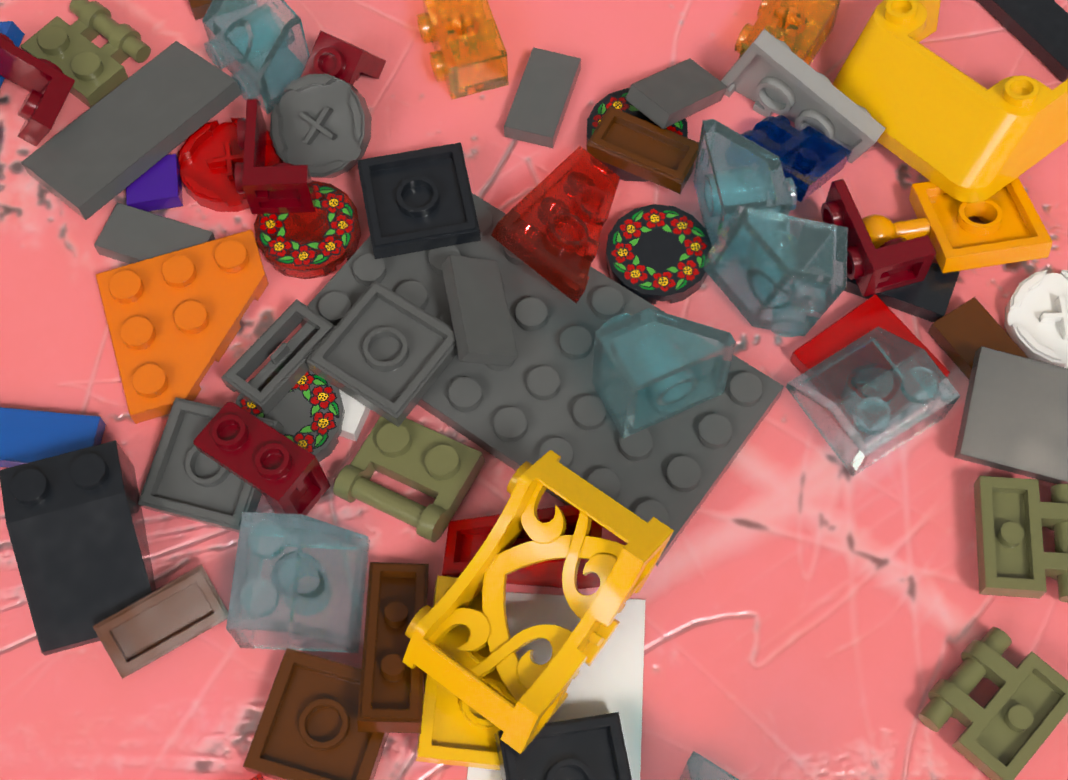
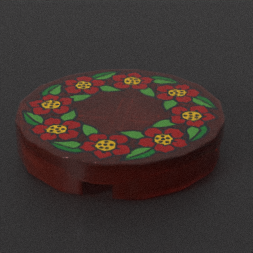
M312 180L316 194L315 212L257 214L254 223L256 243L264 259L284 276L304 280L327 276L336 271V266L341 264L346 258L348 261L356 252L361 237L359 216L356 206L347 193L330 183Z

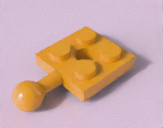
M1019 177L989 199L978 203L958 201L931 181L914 183L911 185L909 201L917 219L892 223L887 217L878 214L862 218L876 249L885 242L895 238L904 237L910 240L928 235L936 251L935 258L942 273L1046 258L1049 256L1053 243ZM977 216L986 224L975 223L969 220L968 217Z

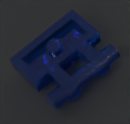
M778 115L776 117L764 118L754 126L753 130H747L737 136L732 143V147L727 152V159L730 164L736 167L751 165L757 162L761 166L756 175L769 182L772 188L780 195L803 202L844 168L852 151L811 126H807L802 131H799L790 125V121L785 116Z

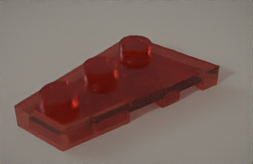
M579 146L498 221L491 236L577 304L585 292L589 280L587 275L591 263L596 257L600 244L598 240L603 225L608 219L620 177Z

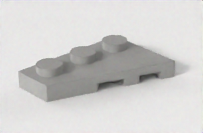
M765 29L762 30L721 80L727 86L724 95L730 97L736 91L755 101L753 110L768 119L773 113H776L794 122L798 135L850 163H853L874 145L886 129L864 107L854 103L832 85L825 75L816 72L794 54L786 43L776 39Z

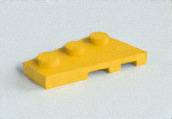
M437 576L433 607L458 578ZM482 590L468 608L483 612ZM466 625L456 626L450 630L438 644L440 649L468 670L477 666L490 655L488 645L481 650L473 652L456 649L467 643L470 638V630ZM497 669L481 678L516 705V700L501 680ZM425 673L421 734L418 735L416 761L500 770L495 734L501 729Z

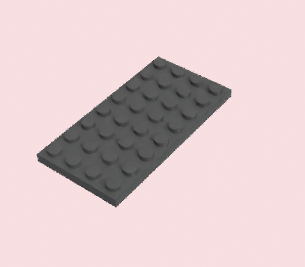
M473 193L481 241L375 259L371 237L369 236L307 307L336 326L375 280L453 328L441 264L449 255L498 261L518 357L509 366L460 362L457 353L417 405L515 471L524 462L528 461L534 464L549 450H552L561 456L559 463L647 523L654 516L674 530L656 566L662 561L781 396L784 386ZM303 320L301 326L303 327L307 322ZM546 489V492H548L564 504L571 505L559 496H557L555 493L550 491L549 489Z

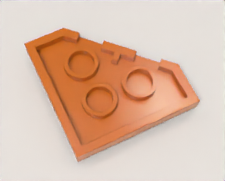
M252 229L95 274L129 414L135 424L170 414L175 397L190 401L196 399L201 391L199 384L213 362L220 361L240 330L241 325L239 322L252 301L254 299L258 301L268 286V279Z

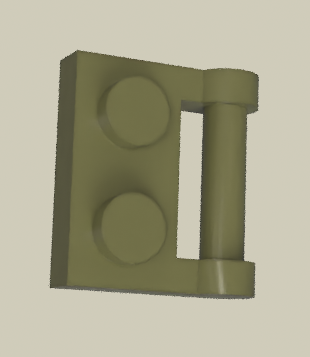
M380 416L351 464L346 465L338 474L333 492L337 497L350 503L357 499L417 528V535L434 543L444 533L482 469L485 460L482 452L406 418L397 427ZM377 471L435 498V501L425 507L370 481V478Z

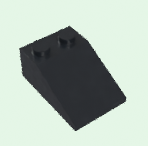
M115 440L0 470L6 525L41 653L46 656L100 641L92 627L95 623L156 590L142 507L138 505L140 496L133 464Z

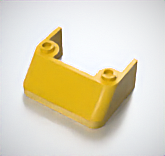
M883 0L875 8L833 82V85L857 105L864 107L877 122L886 128L877 142L954 199L966 203H978L989 199L1068 140V79L1052 90L1034 78L1022 75L1011 76L986 89L919 43L937 31L941 0Z

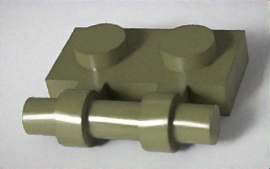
M72 0L69 6L70 11L79 17L75 23L70 26L57 16L23 43L21 48L36 58L53 62L65 75L74 79L75 82L70 93L91 108L128 79L125 68L121 64L129 57L138 63L146 61L150 56L151 48L141 41L139 32L125 23L119 24L113 20L111 12L99 2ZM100 34L108 40V43L102 48L97 47L91 42Z
M992 476L978 477L974 483L979 594L1040 599L1047 592L1046 577H1051L1057 580L1059 600L1068 603V484L1052 486L1050 488L1051 502H1041L1039 480ZM1042 527H1047L1054 531L1055 552H1044Z
M992 627L981 641L972 640L961 653L963 662L948 680L940 679L929 691L928 697L930 701L918 714V717L926 727L935 732H938L950 717L957 719L966 729L952 747L991 780H1014L1068 713V680L1032 651L1017 667L1013 666L1002 657V654L1012 644V640L1004 631L997 627ZM982 678H987L997 685L999 689L988 703L981 707L968 695Z

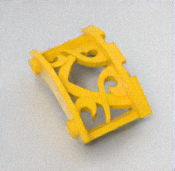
M549 450L534 464L526 461L516 470L507 486V492L511 496L476 555L433 608L426 605L418 611L405 632L410 641L402 662L411 669H414L416 666L501 729L503 734L500 739L519 754L526 749L568 697L566 691L572 679H575L579 674V669L583 663L590 666L620 623L615 619V616L623 610L626 605L624 603L634 592H640L674 532L673 529L654 516L648 523L559 463L561 456L552 450ZM546 489H549L580 511L573 535H564L566 519L562 510L556 505L554 518L550 522L542 523L538 519V504ZM594 520L627 544L623 545L615 541L588 536L591 521ZM523 529L533 540L512 547ZM566 559L562 572L563 591L568 605L581 619L573 632L556 625H536L520 631L511 638L506 615L507 575L532 564L548 560ZM581 559L589 560L585 564L583 575L587 576L590 573H596L600 578L598 590L591 595H583L577 588V572ZM482 590L483 612L468 608ZM466 625L470 630L468 642L456 649L473 652L481 650L487 645L489 647L490 655L470 670L438 647L443 637L456 626ZM543 638L547 639L552 646L553 651L550 660L542 665L534 661V650L527 651L521 659H519L516 653L527 644ZM497 669L501 680L516 700V705L481 678Z

